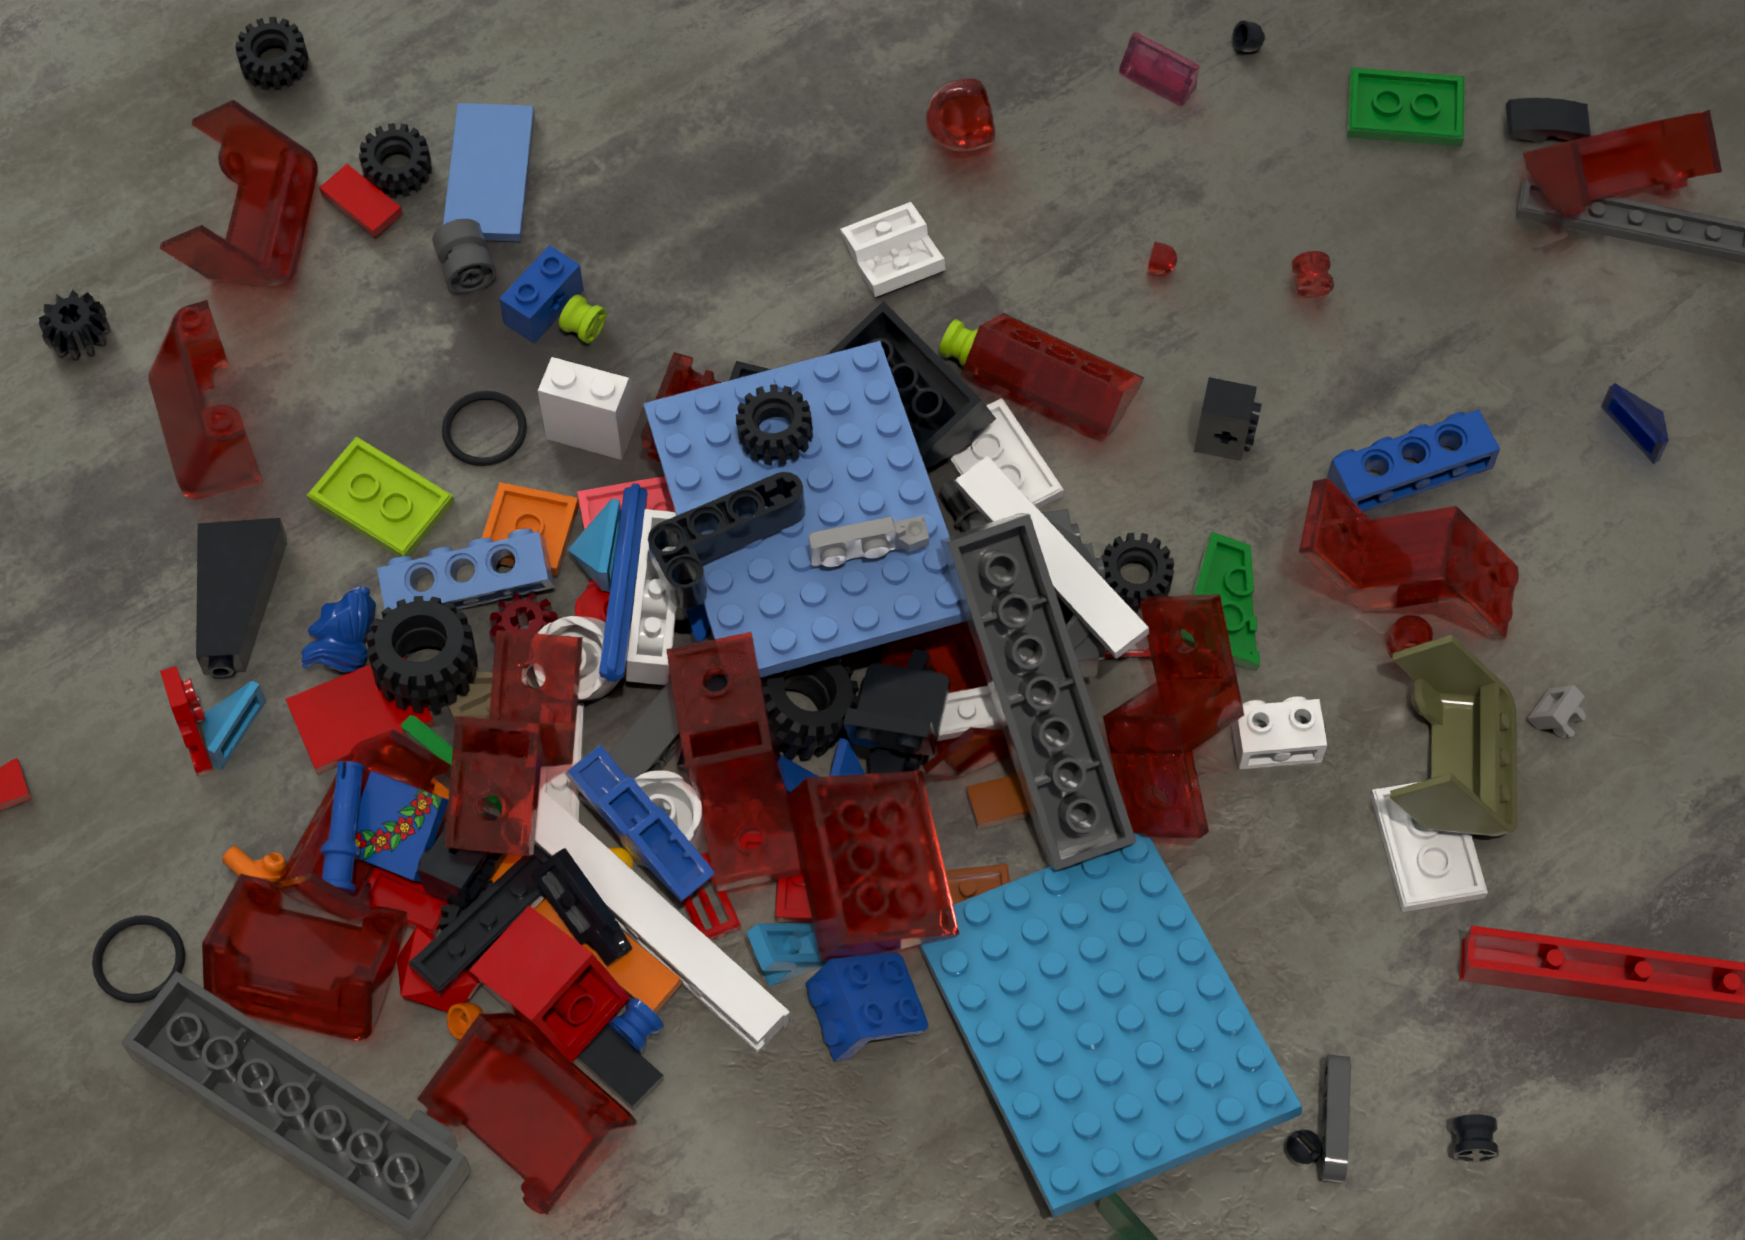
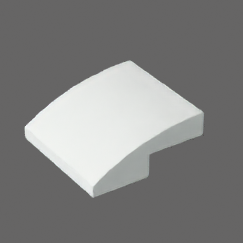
M911 202L840 229L849 253L874 297L946 270L944 257L928 236L926 222Z

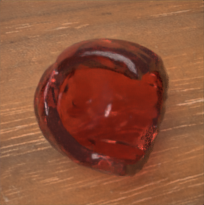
M955 80L943 85L931 96L925 120L929 134L938 144L951 151L969 152L994 143L996 133L987 90L980 80Z

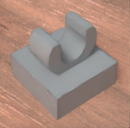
M1575 685L1549 688L1527 719L1537 730L1552 728L1554 733L1561 738L1573 737L1575 732L1569 727L1568 720L1570 718L1573 722H1578L1586 719L1584 710L1579 707L1585 696Z

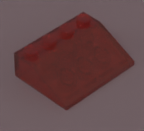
M922 771L806 778L786 796L821 961L844 957L870 956L948 939L960 934Z

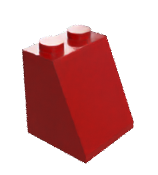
M528 906L511 923L505 932L469 969L470 973L492 996L570 1063L574 1061L630 999V996L593 953L531 906Z

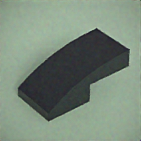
M1553 98L1510 99L1505 104L1508 134L1510 136L1537 143H1542L1549 136H1554L1581 144L1591 136L1588 106L1585 103Z

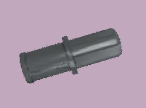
M952 479L940 488V492L957 518L955 521L956 527L963 529L965 532L969 530V521L986 518L956 487V479Z

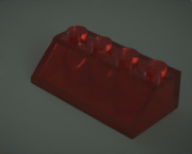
M1005 313L979 326L963 367L964 370L973 373V378L976 381L988 386L997 384L1009 390L1008 394L1012 398L1022 402L1033 401L1044 406V411L1047 414L1059 419L1068 417L1079 422V427L1085 432L1097 436L1107 435L1117 428L1144 380L1143 376Z

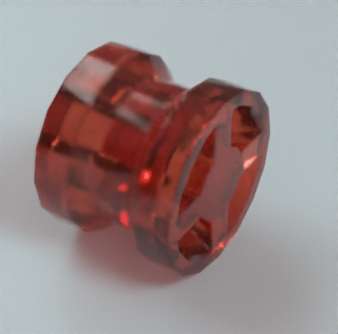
M1309 251L1301 253L1292 260L1291 269L1293 274L1297 276L1294 282V289L1298 296L1307 299L1319 298L1333 290V277L1328 273L1331 267L1328 254L1320 251Z
M1405 615L1397 619L1393 624L1387 642V651L1392 660L1393 653L1414 647L1406 646L1407 643H1415V646L1432 641V627L1425 619L1416 615Z

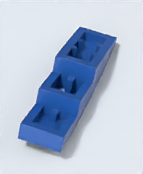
M601 744L565 773L623 842L681 902L715 874L714 870L663 808L655 806L632 776L629 775L627 777Z

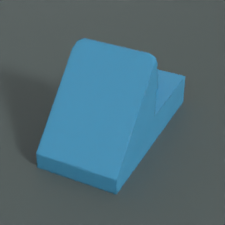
M757 923L746 932L753 947L754 956L769 986H776L819 969L830 960L816 924Z

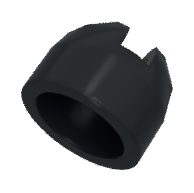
M1245 20L1237 23L1232 34V43L1236 50L1254 52L1263 46L1265 34L1260 25Z
M1301 1129L1295 1131L1289 1136L1285 1145V1154L1288 1161L1299 1168L1313 1166L1317 1163L1322 1153V1143L1318 1135L1311 1130ZM1302 1138L1315 1152L1311 1155L1297 1139Z

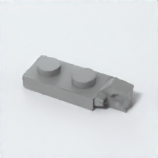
M892 516L811 532L808 535L809 555L812 567L820 565L835 567L849 559L863 556L870 559L879 558L886 555L889 551L896 549L899 551L903 548L908 552L929 545V535L923 516L893 521Z

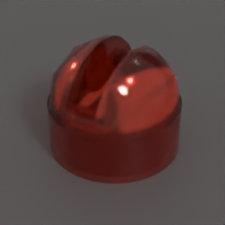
M1154 241L1147 272L1166 275L1174 270L1177 263V253L1173 247Z

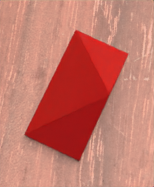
M423 925L416 926L397 957L401 997L448 1012L450 1007L455 1004L469 1002L480 985V982L469 970L440 997L410 969L409 962L435 938Z

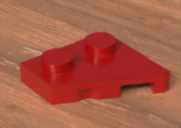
M177 666L161 670L160 673L170 707L184 744L189 749L196 775L213 771L199 722L206 720L191 678L183 680Z

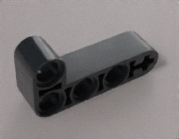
M791 472L776 473L655 525L648 535L652 563L673 604L681 609H692L704 602L707 596V586L702 564L800 522L806 510L802 481ZM744 514H754L747 518L740 517ZM707 530H714L711 534H701ZM666 547H676L671 551H662ZM683 580H694L689 584H679Z

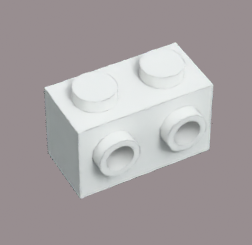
M1291 697L1278 703L1252 700L1235 707L1231 725L1238 769L1322 762L1327 748V740L1319 699L1307 700L1305 697Z

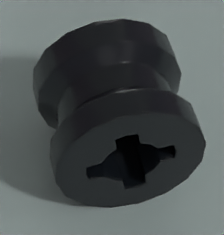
M1481 1114L1463 1115L1452 1120V1131L1457 1135V1143L1453 1147V1157L1465 1162H1484L1497 1158L1499 1156V1148L1493 1141V1134L1497 1130V1120L1492 1116Z

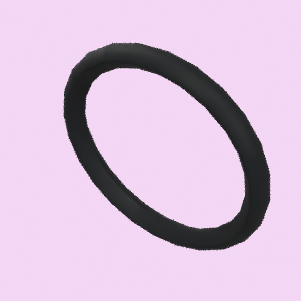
M477 391L458 399L448 409L442 424V437L449 451L461 461L472 465H493L506 460L520 448L527 430L526 417L521 407L509 396L496 391ZM478 399H494L503 402L512 409L518 420V432L514 442L505 451L491 457L482 458L465 454L458 449L451 438L450 426L456 412L467 403Z
M148 915L124 918L107 929L98 940L92 960L94 977L98 985L108 995L117 1000L128 1003L152 1000L156 998L176 971L181 974L185 957L183 941L178 932L169 923L160 918ZM147 924L158 927L171 938L175 947V964L170 975L158 987L144 993L130 994L114 988L106 980L101 965L102 954L109 940L116 933L129 926Z

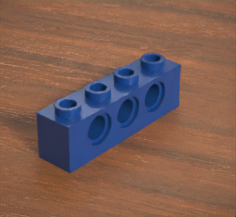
M1479 409L1467 414L1457 412L1447 417L1443 422L1431 426L1427 424L1419 425L1405 435L1393 439L1391 437H1384L1375 441L1370 447L1358 451L1349 449L1339 453L1331 461L1327 481L1348 519L1493 469L1500 447ZM1441 446H1450L1454 451L1446 450ZM1404 458H1412L1418 463H1410ZM1367 471H1377L1382 476H1374L1368 473Z

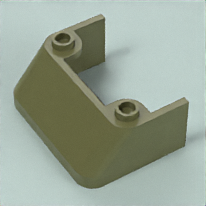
M1453 635L1393 653V661L1415 680L1412 704L1415 711L1419 715H1423L1432 724L1431 779L1391 790L1390 798L1413 817L1417 823H1420L1428 830L1500 836L1514 832L1517 827L1516 705L1509 688Z

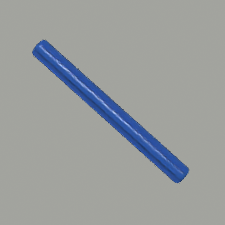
M636 483L632 484L631 487L625 488L623 492L599 667L600 677L607 679L609 683H615L616 680L622 679L625 675L644 511L648 497L647 490L640 488V485Z

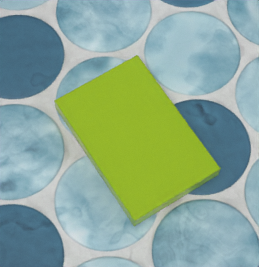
M357 436L306 495L308 502L397 557L411 556L454 503L452 494Z

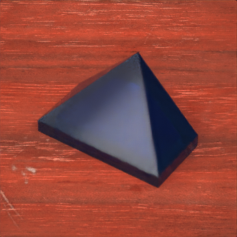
M1616 383L1611 385L1601 408L1648 459L1655 464L1660 460L1669 441L1663 411Z

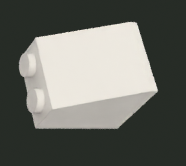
M551 357L538 389L546 439L622 460L644 406L643 403L646 401L648 390L628 377Z

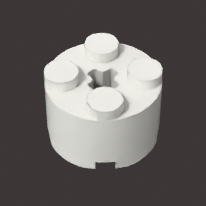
M568 616L557 619L542 627L533 640L530 650V662L537 677L536 681L547 694L566 701H583L603 698L614 689L620 679L616 680L615 683H609L607 679L601 678L599 675L606 622L592 617ZM575 652H580L579 656L582 658L581 665L574 658Z
M650 771L636 777L634 780L655 806L663 808L695 849L698 850L704 836V821L701 799L694 787L692 788L684 781L683 777L670 771ZM620 838L623 849L631 855L633 863L647 867Z

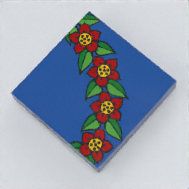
M371 771L359 805L355 844L360 849V857L358 859L413 881H421L417 871L419 860L424 851L432 848L449 799L379 772Z

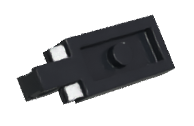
M566 848L556 852L532 873V878L579 944L582 945L586 942L592 949H595L607 966L622 958L632 949L618 921L615 920L614 915Z

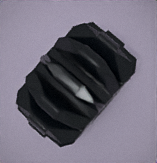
M72 289L68 298L63 299V297L56 294L55 305L44 304L43 311L45 315L39 317V326L43 333L42 338L49 348L53 347L55 353L60 357L69 352L74 359H77L79 353L84 350L92 355L93 345H104V334L109 332V322L105 316L106 311L104 306L99 301L95 302L93 296L88 292L79 297L78 293Z

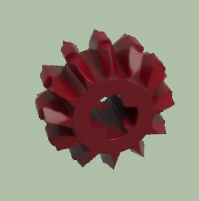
M533 591L526 600H521V596L514 592L512 597V603L500 600L498 604L499 612L491 613L489 618L490 624L493 626L489 631L491 641L497 643V650L502 656L511 653L512 660L516 664L523 655H528L530 660L531 646L538 632L550 622L552 623L559 619L558 614L552 611L551 603L547 599L538 602L537 595ZM529 625V628L520 629L522 626Z

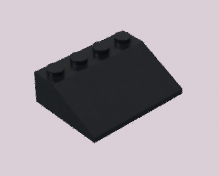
M884 301L828 353L832 354L877 341L881 342L926 469L967 447L996 420L985 403Z

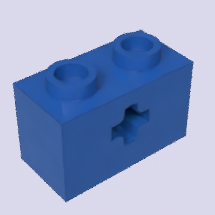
M549 245L499 298L503 323L535 344L559 318L567 302L574 295H580L584 290L580 264Z

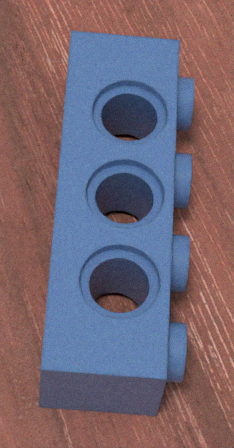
M520 529L510 532L508 534L509 538L493 542L492 538H480L470 541L468 548L453 551L451 547H441L430 550L428 557L412 560L411 556H402L390 559L388 566L377 568L384 609L390 607L392 610L397 608L396 602L405 599L406 603L413 602L415 596H423L424 601H430L431 597L441 598L442 605L450 602L457 609L510 598L513 597L514 592L523 595L532 591L537 592L554 588L546 540L539 531L533 533L532 529ZM505 556L515 557V565L511 571L507 573L497 572L496 567L501 558ZM466 565L474 566L475 572L469 581L464 583L457 582L456 576L460 568ZM426 574L434 575L432 587L427 591L418 592L416 584L419 578Z

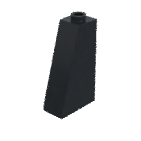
M281 518L198 524L196 658L204 675L228 677L233 673L246 672L287 545V536Z

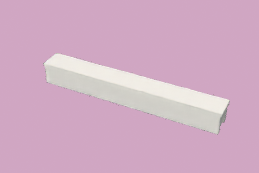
M537 784L507 814V817L513 822L509 826L510 829L531 848L536 845L549 858L561 849L566 848L614 915L621 930L679 976L683 981L682 985L757 1053L782 1027L785 1028L789 1024V1010Z

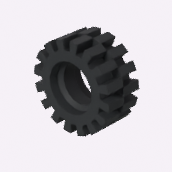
M269 17V23L264 24L263 18L256 20L257 27L254 28L251 23L245 26L247 34L242 31L238 35L239 42H236L235 48L243 76L246 80H250L251 85L257 87L260 83L263 90H269L270 84H273L275 90H282L280 83L285 82L290 87L294 85L292 77L298 80L303 77L302 70H307V60L309 59L302 32H299L298 27L294 23L290 26L289 21L282 18L280 24H278L276 17ZM279 47L286 49V52L277 59L263 60L258 58L264 50Z
M395 123L388 124L389 130L383 131L382 127L379 126L375 128L377 136L369 132L365 136L367 143L361 142L360 145L361 153H359V160L363 176L384 194L388 191L390 198H397V192L401 191L403 197L410 196V188H413L417 193L421 190L420 182L427 184L429 181L428 174L432 173V162L425 137L423 135L420 136L419 130L414 127L409 132L408 125L402 123L400 130H396ZM400 153L410 157V160L401 167L388 168L381 165L382 160L392 154Z
M777 384L770 385L771 392L765 393L763 386L756 388V397L749 392L744 397L745 404L740 402L737 407L736 425L739 443L742 444V449L746 455L751 452L752 460L759 462L763 456L765 465L772 466V461L776 458L779 459V465L787 464L786 456L789 455L795 461L800 458L799 450L805 453L809 448L808 441L812 442L813 438L809 403L807 400L803 401V395L798 391L792 395L791 387L784 385L782 392H778ZM771 417H782L790 421V426L778 433H766L759 429V424Z
M1127 533L1126 541H1123L1121 536L1115 538L1113 546L1108 544L1104 550V555L1102 554L1101 556L1105 569V581L1127 605L1132 606L1131 609L1135 613H1138L1139 606L1142 605L1145 612L1152 610L1153 603L1157 606L1161 605L1164 596L1167 597L1170 592L1174 574L1173 557L1169 558L1170 550L1167 546L1160 549L1161 541L1156 537L1152 543L1147 542L1148 534L1141 533L1140 540H1135L1134 533ZM1138 562L1150 568L1152 577L1146 583L1135 584L1123 579L1120 569L1126 563Z

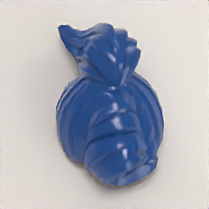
M356 586L349 590L341 601L326 603L322 606L320 619L308 628L309 635L317 641L311 642L303 648L301 652L303 656L301 661L303 663L302 668L308 669L313 664H321L337 671L350 673L362 667L368 655L363 641L367 638L368 633H370L373 616L376 611V602L369 596V588Z

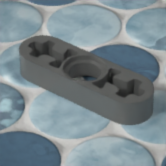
M1327 1054L1325 1060L1321 1130L1322 1153L1320 1158L1321 1181L1344 1183L1346 1179L1351 1084L1350 1056Z

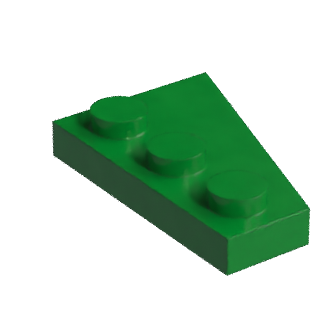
M1214 532L1210 534L1178 645L1257 671L1260 666V654L1256 648L1255 636L1257 632V617L1254 616L1252 593L1254 592L1251 545Z

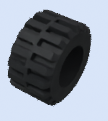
M415 596L413 602L406 603L405 599L397 601V608L393 610L387 607L381 612L383 619L374 620L371 625L373 633H368L367 652L374 681L378 690H382L383 697L389 702L395 699L396 706L402 709L412 705L413 711L422 712L423 707L431 706V711L441 709L440 704L443 702H447L448 705L453 704L457 701V693L465 695L469 690L468 682H474L475 667L478 666L471 625H468L465 614L462 611L457 613L456 606L450 602L442 605L441 598L431 597L430 601H424L423 596ZM422 646H434L442 649L434 658L422 662L408 661L403 658L411 650Z
M837 656L753 679L746 694L747 699L744 702V711L750 713L746 719L749 727L757 728L755 736L760 742L766 739L770 743L769 749L775 752L778 748L782 749L786 757L793 758L796 753H799L801 759L811 758L814 752L818 756L826 753L829 747L832 748L846 730L843 723L847 708L857 709L860 697L856 696L859 687L857 681L850 680L853 675L849 666L843 667L840 664L842 658ZM785 689L803 692L814 701L818 711H807L796 706L787 696Z

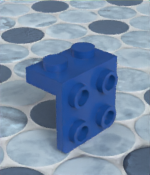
M897 952L830 959L805 983L810 1002L814 1006L823 1030L824 1040L829 1046L834 1062L849 1060L870 1040L917 1035L923 1033L928 1028V1021L905 961Z

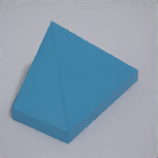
M611 499L568 549V552L601 591L610 592L621 513L620 500Z
M250 681L205 712L206 720L203 721L207 750L214 766L221 770L266 703L260 685L254 681Z

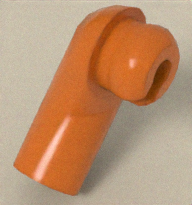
M233 846L222 857V862L248 885L276 883L286 872V860L283 855L277 852H271L270 855H265L263 859L253 861L238 846Z

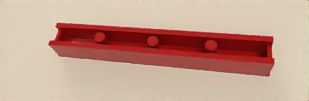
M1471 925L1466 937L1462 938L1459 981L1745 1020V962Z

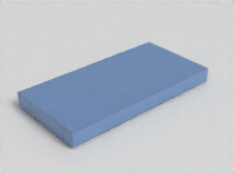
M457 103L443 225L456 219H471L480 224L485 240L521 242L535 116L534 106Z

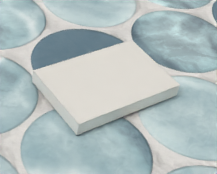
M1002 398L986 405L996 420L967 447L945 458L956 476L960 477L988 455L1037 509L1063 497L1064 489Z
M1415 783L1372 790L1370 796L1402 912L1486 897L1488 892L1471 834L1428 830L1420 823H1417L1413 817L1390 798L1391 790Z

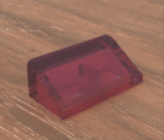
M1134 31L1120 64L1119 74L1165 99L1183 106L1197 87L1200 66Z

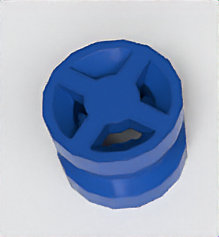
M632 997L626 1003V1011L621 1016H614L608 1022V1026L638 1053H641L646 1047V1040L651 1034H658L664 1028V1024L657 1014L635 997Z

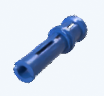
M343 761L337 763L329 839L321 846L320 852L324 856L322 880L317 881L316 890L322 893L345 896L353 895L356 891V886L352 884L355 859L360 857V849L355 844L363 772L365 770V766L361 763L347 761L346 766Z

